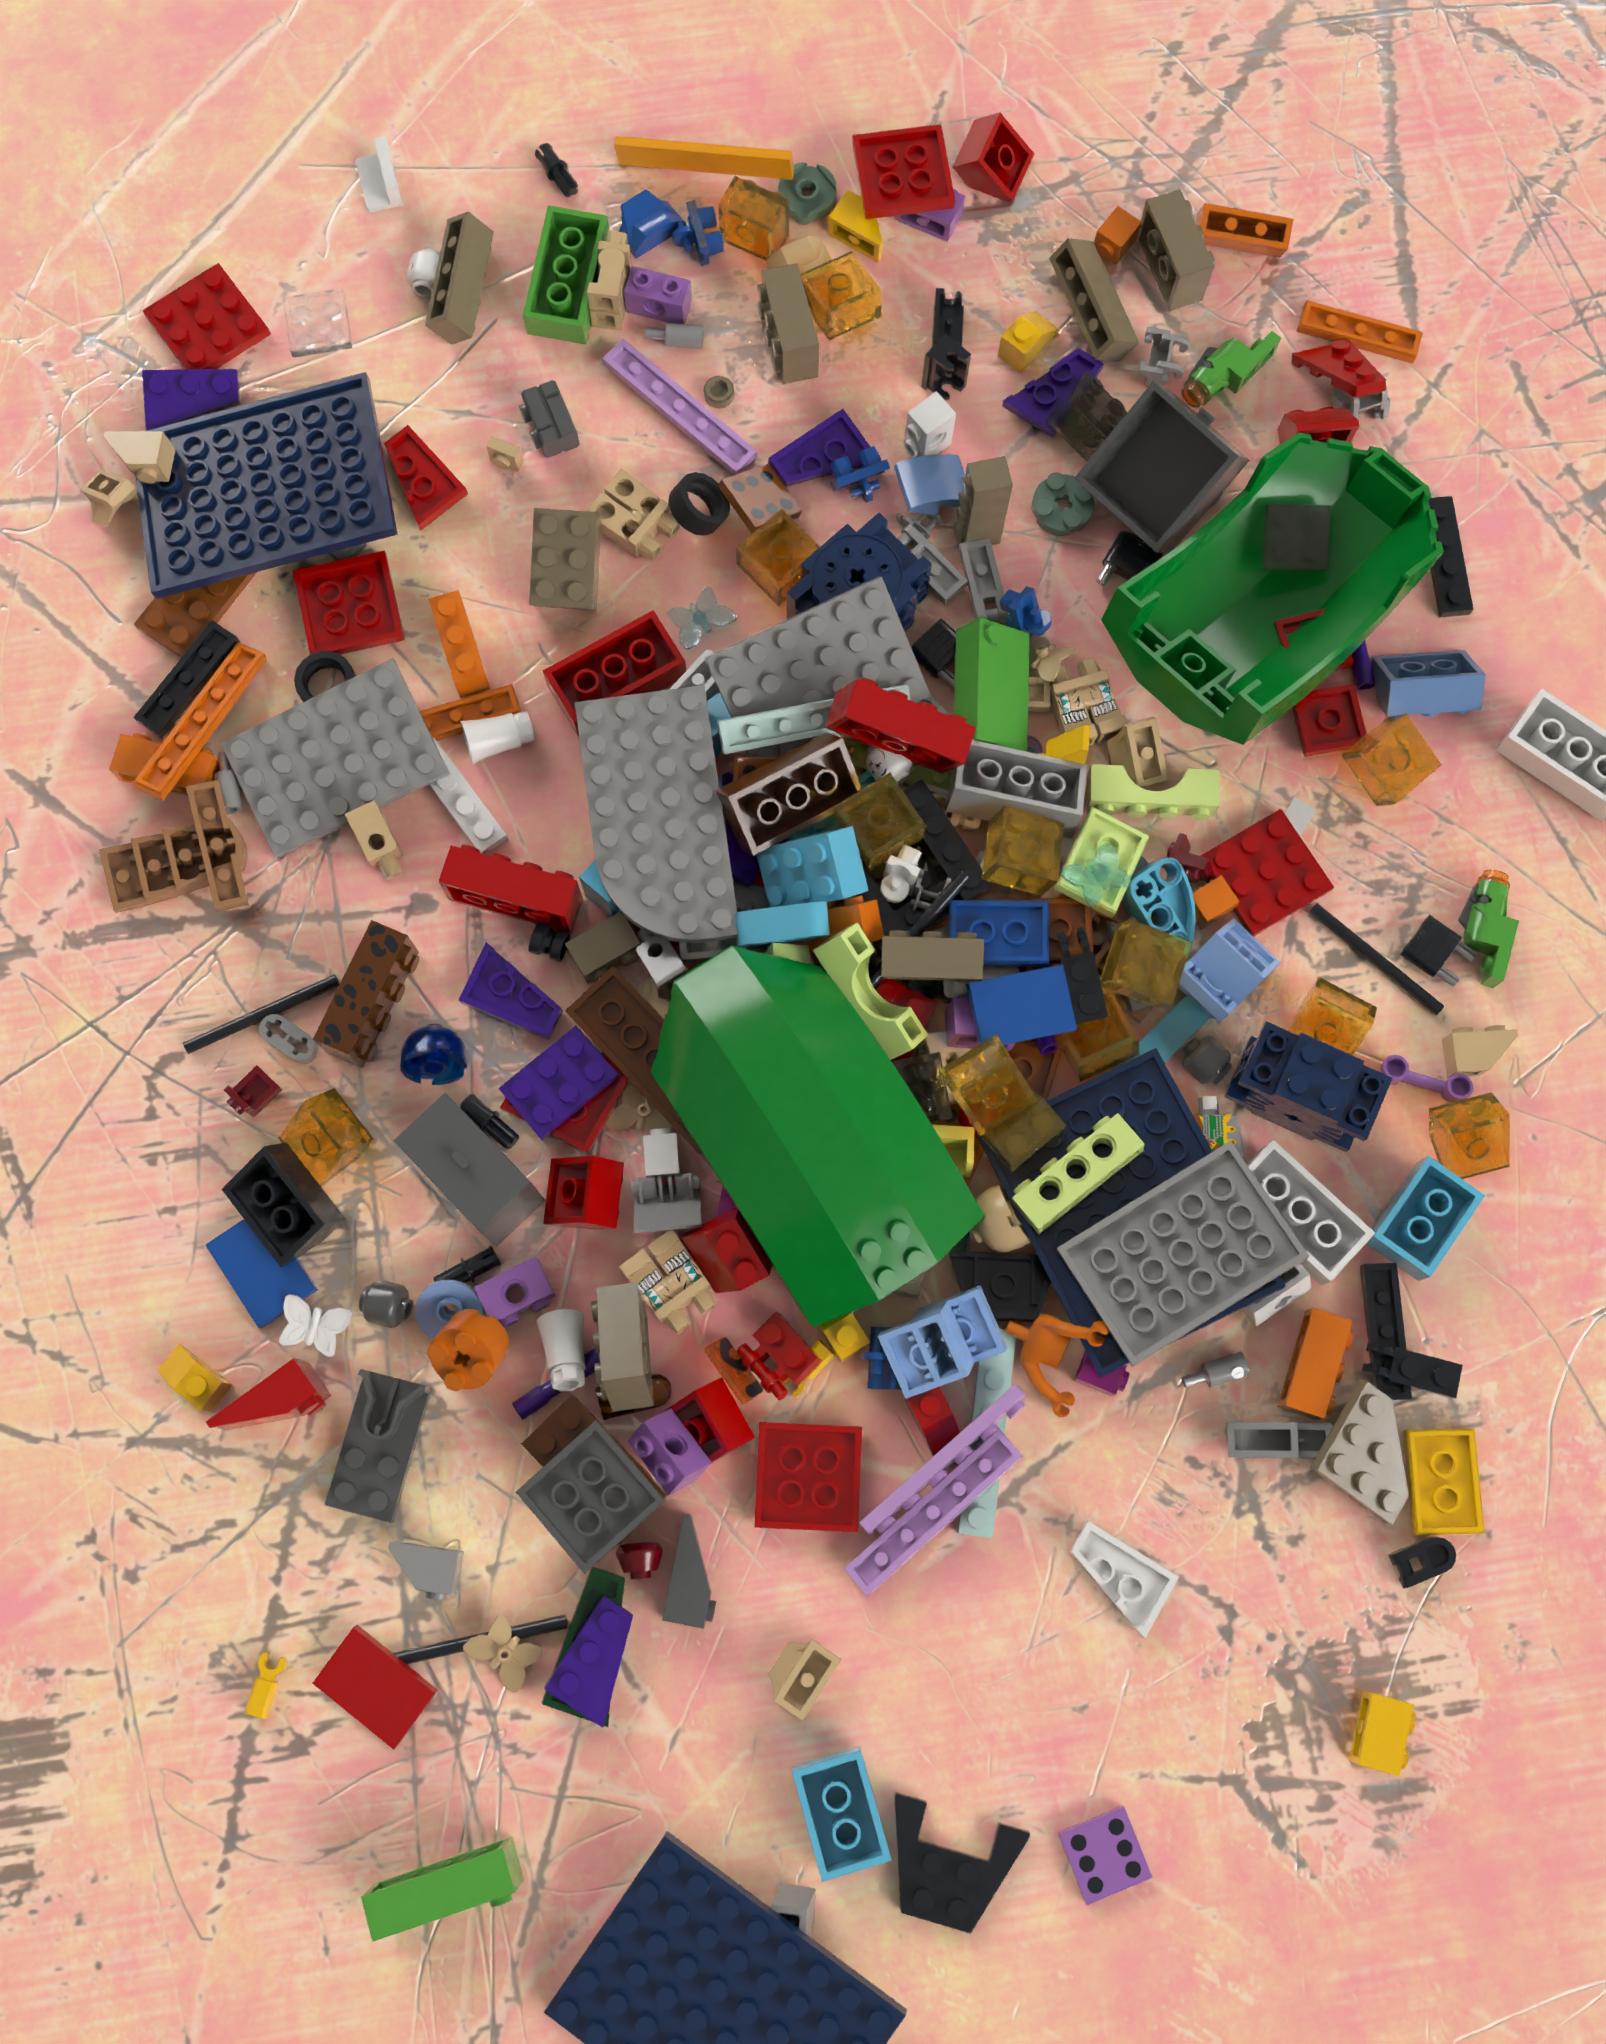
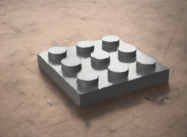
M597 1420L516 1491L517 1495L584 1574L666 1501Z

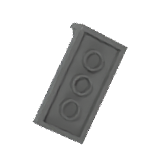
M360 1369L358 1375L362 1376V1381L325 1506L393 1523L432 1387Z

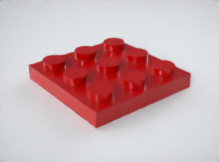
M941 124L852 135V146L865 219L955 208L956 200Z
M219 263L142 310L147 320L185 370L218 369L271 335L269 328Z
M385 550L293 570L310 655L320 651L336 652L341 655L405 640Z
M1282 809L1277 810L1201 855L1210 860L1214 872L1212 880L1222 875L1240 901L1233 911L1244 928L1254 937L1335 888Z
M759 1422L754 1528L858 1532L862 1427Z

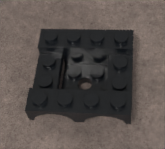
M922 779L894 796V800L850 825L854 829L861 859L910 830L908 835L896 841L897 844L889 845L862 862L869 891L851 896L863 895L864 901L877 899L884 936H889V931H908L926 910L917 907L913 911L914 905L910 903L912 899L916 900L917 891H913L911 896L907 895L903 901L897 903L887 901L881 894L880 887L886 863L890 855L898 857L903 845L910 846L921 852L917 867L924 870L925 862L927 863L928 871H924L920 884L925 890L937 894L942 892L947 877L952 880L960 870L971 879L952 900H979L989 894L993 885ZM888 852L885 863L881 858ZM924 894L920 896V901L930 904L936 899ZM949 904L925 931L949 918ZM882 939L873 941L880 959L882 958Z

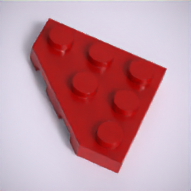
M604 1052L600 1054L616 1071L619 1078L549 1134L589 1155L629 1082V1079ZM505 1097L500 1106L501 1110L526 1122Z

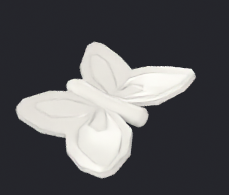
M289 1294L285 1297L283 1305L284 1314L289 1324L282 1331L279 1343L281 1346L286 1347L297 1345L305 1340L306 1346L314 1343L317 1351L325 1357L331 1358L335 1355L337 1347L336 1335L343 1332L349 1325L353 1313L350 1309L338 1307L328 1310L320 1318L322 1309L314 1308L313 1315H311L310 1306L301 1297Z

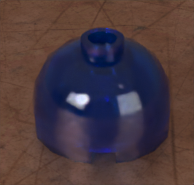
M429 1024L411 1032L404 1041L401 1050L400 1071L411 1081L421 1084V1078L433 1079L432 1085H443L455 1082L464 1076V1069H467V1051L458 1033L440 1024Z

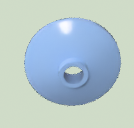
M440 1280L430 1284L422 1291L416 1303L415 1315L422 1331L428 1337L434 1339L457 1312L465 1309L480 1310L478 1314L484 1316V1309L477 1293L467 1284L456 1280ZM446 1304H454L457 1307V1310H449L446 1307Z

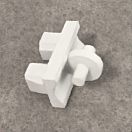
M903 845L898 857L890 855L880 887L884 899L897 903L903 901L907 895H912L921 868L917 867L921 856L920 851Z

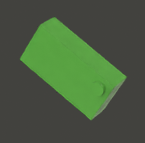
M548 205L523 312L527 334L587 344L591 326L587 289L589 282H598L600 273L598 245L599 241L607 242L610 231L607 215Z
M981 617L956 629L954 714L967 719V724L976 727L972 740L1027 752L1030 634Z
M510 1837L375 1883L361 1896L372 1942L490 1902L491 1907L505 1904L512 1900L511 1894L517 1891L524 1878L513 1838Z

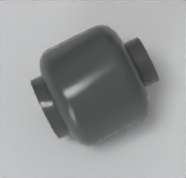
M1205 1036L1200 1040L1194 1037L1182 1050L1186 1055L1182 1062L1183 1068L1201 1084L1211 1082L1217 1084L1232 1068L1230 1063L1231 1053L1212 1036Z
M376 1280L370 1286H366L359 1300V1309L363 1312V1317L367 1322L388 1328L397 1327L403 1319H408L413 1308V1301L409 1299L407 1288L401 1284L385 1280Z

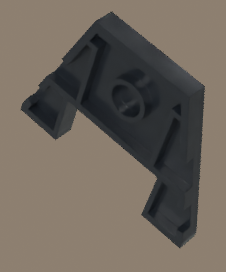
M969 1231L948 1252L960 1293L980 1285L996 1321L1035 1322L1040 1315L1051 1284L1038 1256L1031 1254L970 1252Z
M895 1792L901 1913L971 1934L1029 1840L1030 1832L998 1822L989 1859L970 1855L918 1839L927 1801Z

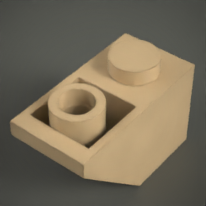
M1505 1025L1488 1026L1485 1028V1031L1474 1032L1472 1027L1453 1029V1033L1442 1039L1447 1078L1454 1074L1474 1077L1489 1071L1518 1037V1029L1506 1030Z

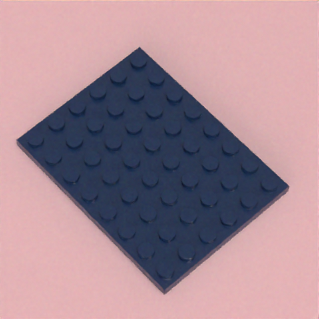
M366 372L148 430L163 431L176 449L169 482L150 484L139 481L136 478L150 590L156 599L398 535L370 378Z
M1157 1048L994 1126L986 1133L977 1135L1069 1320L1074 1325L1091 1328L1094 1322L1102 1320L1061 1258L1057 1248L1213 1152ZM1118 1113L1145 1144L1144 1151L1038 1235L1013 1205L1012 1197L1016 1195L1013 1192L1014 1189L1026 1179L1033 1181L1042 1174L1040 1169L1051 1159L1056 1158L1059 1161L1068 1153L1066 1148L1079 1137L1085 1140L1094 1133L1093 1126L1103 1117L1109 1116L1111 1119ZM1098 1144L1093 1148L1094 1154L1100 1158L1108 1157L1112 1153L1111 1148L1106 1144ZM1077 1164L1071 1165L1066 1171L1068 1176L1073 1179L1082 1178L1086 1173L1085 1169ZM1051 1185L1043 1187L1040 1191V1195L1046 1200H1053L1060 1193L1056 1187ZM1281 1276L1176 1341L1284 1289L1286 1285ZM1095 1332L1105 1340L1103 1345L1099 1347L1092 1346L1087 1339H1080L1099 1379L1130 1364L1110 1332L1106 1335Z
M666 1831L550 2001L544 2013L584 2044H886L906 2016L907 2009L670 1832Z

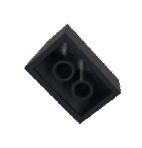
M287 1142L264 1146L221 1189L280 1267L286 1266L324 1241L346 1219Z

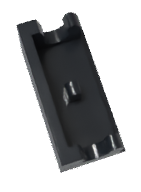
M936 288L931 348L944 334H947L962 346L964 305H962V293L960 291L956 292L954 299L945 298V289Z
M944 334L925 354L921 387L925 390L929 389L933 393L937 391L944 400L950 399V394L942 389L944 384H950L953 389L961 392L967 384L971 353L947 334Z

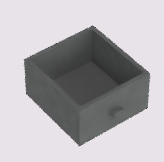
M1153 381L1074 479L1156 553L1168 554L1177 547L1250 460L1211 426L1212 422L1216 419L1204 408L1201 407L1198 413H1196L1168 387Z
M446 1093L393 1140L475 1228L495 1246H498L546 1201L531 1181Z

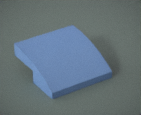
M926 455L906 459L895 464V472L908 512L937 515L941 506L960 507L958 494L962 492L961 477H965V473L958 455Z

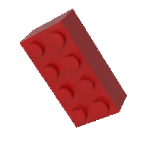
M652 610L544 669L543 674L549 690L577 736H579L575 702L660 691L677 682L687 670L685 659L655 611Z
M867 678L856 679L836 691L825 725L826 729L874 748L897 755L901 754L912 763L940 774L965 764L976 727L967 724V719L956 714L945 715L938 712V708L930 703H915L908 700V696L905 693L896 690H889L888 692L878 688V683Z
M465 844L461 845V848L450 846L438 881L450 901L532 924H537L540 921L549 924L551 929L569 931L571 935L583 900L577 880H574V876L569 873L555 871V874L542 871L543 868L531 862H524L523 865L511 862V859L505 855L493 853L492 856L481 854L479 849Z

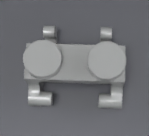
M1147 327L1144 342L1149 344L1153 339L1149 365L1146 361H1141L1138 371L1140 376L1146 377L1145 385L1149 387L1153 381L1166 385L1169 380V375H1166L1167 372H1175V379L1182 378L1184 368L1180 364L1170 362L1172 347L1180 345L1179 351L1185 352L1188 349L1189 341L1185 337L1171 335L1170 330Z
M1387 386L1384 392L1358 398L1340 389L1331 396V403L1334 409L1346 408L1356 418H1358L1360 411L1375 406L1378 410L1372 412L1374 419L1379 417L1384 419L1389 416L1391 400L1388 397Z

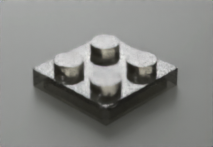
M1268 503L1265 506L1262 569L1326 571L1328 569L1331 505Z

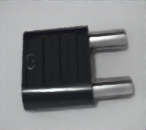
M1120 531L1102 561L1104 567L1096 582L1100 584L1103 579L1101 586H1105L1112 573L1129 580L1161 559L1163 553H1156L1141 538L1127 531Z
M941 618L911 648L916 661L935 678L940 676L948 685L955 689V675L947 668L955 662L956 631Z
M1429 914L1400 955L1429 976L1434 977L1436 975L1454 987L1459 982V977L1442 965L1453 950L1470 962L1475 959L1477 952L1462 943L1460 935Z

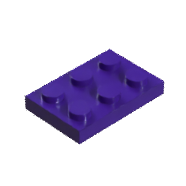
M574 1026L500 1086L499 1090L538 1137L543 1140L619 1078V1076L581 1030Z

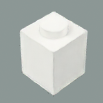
M669 1128L650 1130V1135L643 1136L646 1177L658 1178V1175H662V1178H667L669 1174H672V1177L681 1174L677 1133H670Z

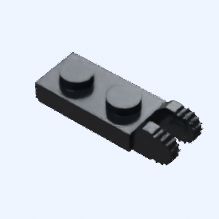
M1085 927L1077 928L1076 933L1082 954L1070 957L1069 942L1064 931L1057 933L1062 957L1060 964L1064 966L1076 1024L1109 1017L1094 953L1090 951Z
M1367 1343L1366 1351L1374 1355L1389 1357L1390 1360L1388 1369L1373 1363H1363L1362 1372L1385 1378V1381L1451 1399L1457 1398L1462 1364L1398 1347L1391 1348L1380 1344Z

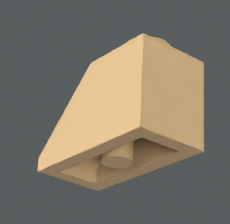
M104 431V439L139 481L150 484L169 482L176 449L163 431Z

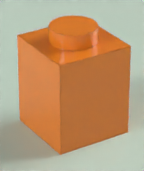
M1117 206L1096 232L1094 245L1098 254L1117 265L1137 241L1142 221Z
M1222 875L1193 892L1195 924L1197 923L1202 930L1232 912L1240 902Z

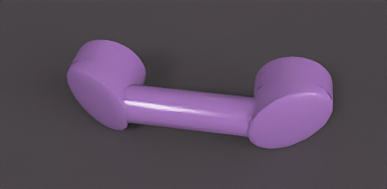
M1399 1055L1388 1056L1380 1066L1381 1073L1392 1077L1390 1085H1397L1399 1082L1417 1086L1440 1093L1444 1100L1451 1103H1459L1466 1100L1474 1089L1471 1079L1464 1074H1454L1447 1081L1409 1071L1408 1062Z

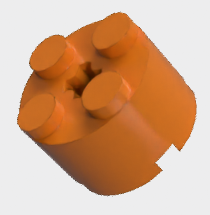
M465 1309L454 1314L435 1336L427 1349V1355L434 1370L444 1380L445 1386L452 1391H459L461 1389L472 1390L482 1387L490 1380L506 1358L507 1349L509 1348V1337L505 1328L495 1317L489 1315L487 1318L478 1314L480 1310Z

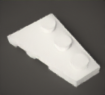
M1086 1521L1070 1552L1142 1638L1145 1639L1179 1577L1096 1525Z

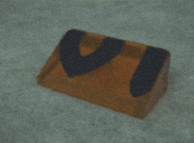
M722 1337L704 1348V1352L742 1405H747L763 1393V1388L752 1372H749L743 1366L742 1358L737 1354L735 1348L726 1337Z

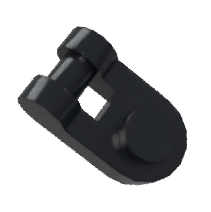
M1431 1537L1388 1554L1391 1564L1397 1566L1401 1575L1398 1579L1404 1589L1450 1570L1456 1562V1551L1451 1542L1445 1538ZM1418 1557L1422 1568L1414 1571L1409 1560Z

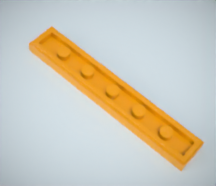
M616 136L614 142L619 165L793 180L794 175L792 151L625 136Z

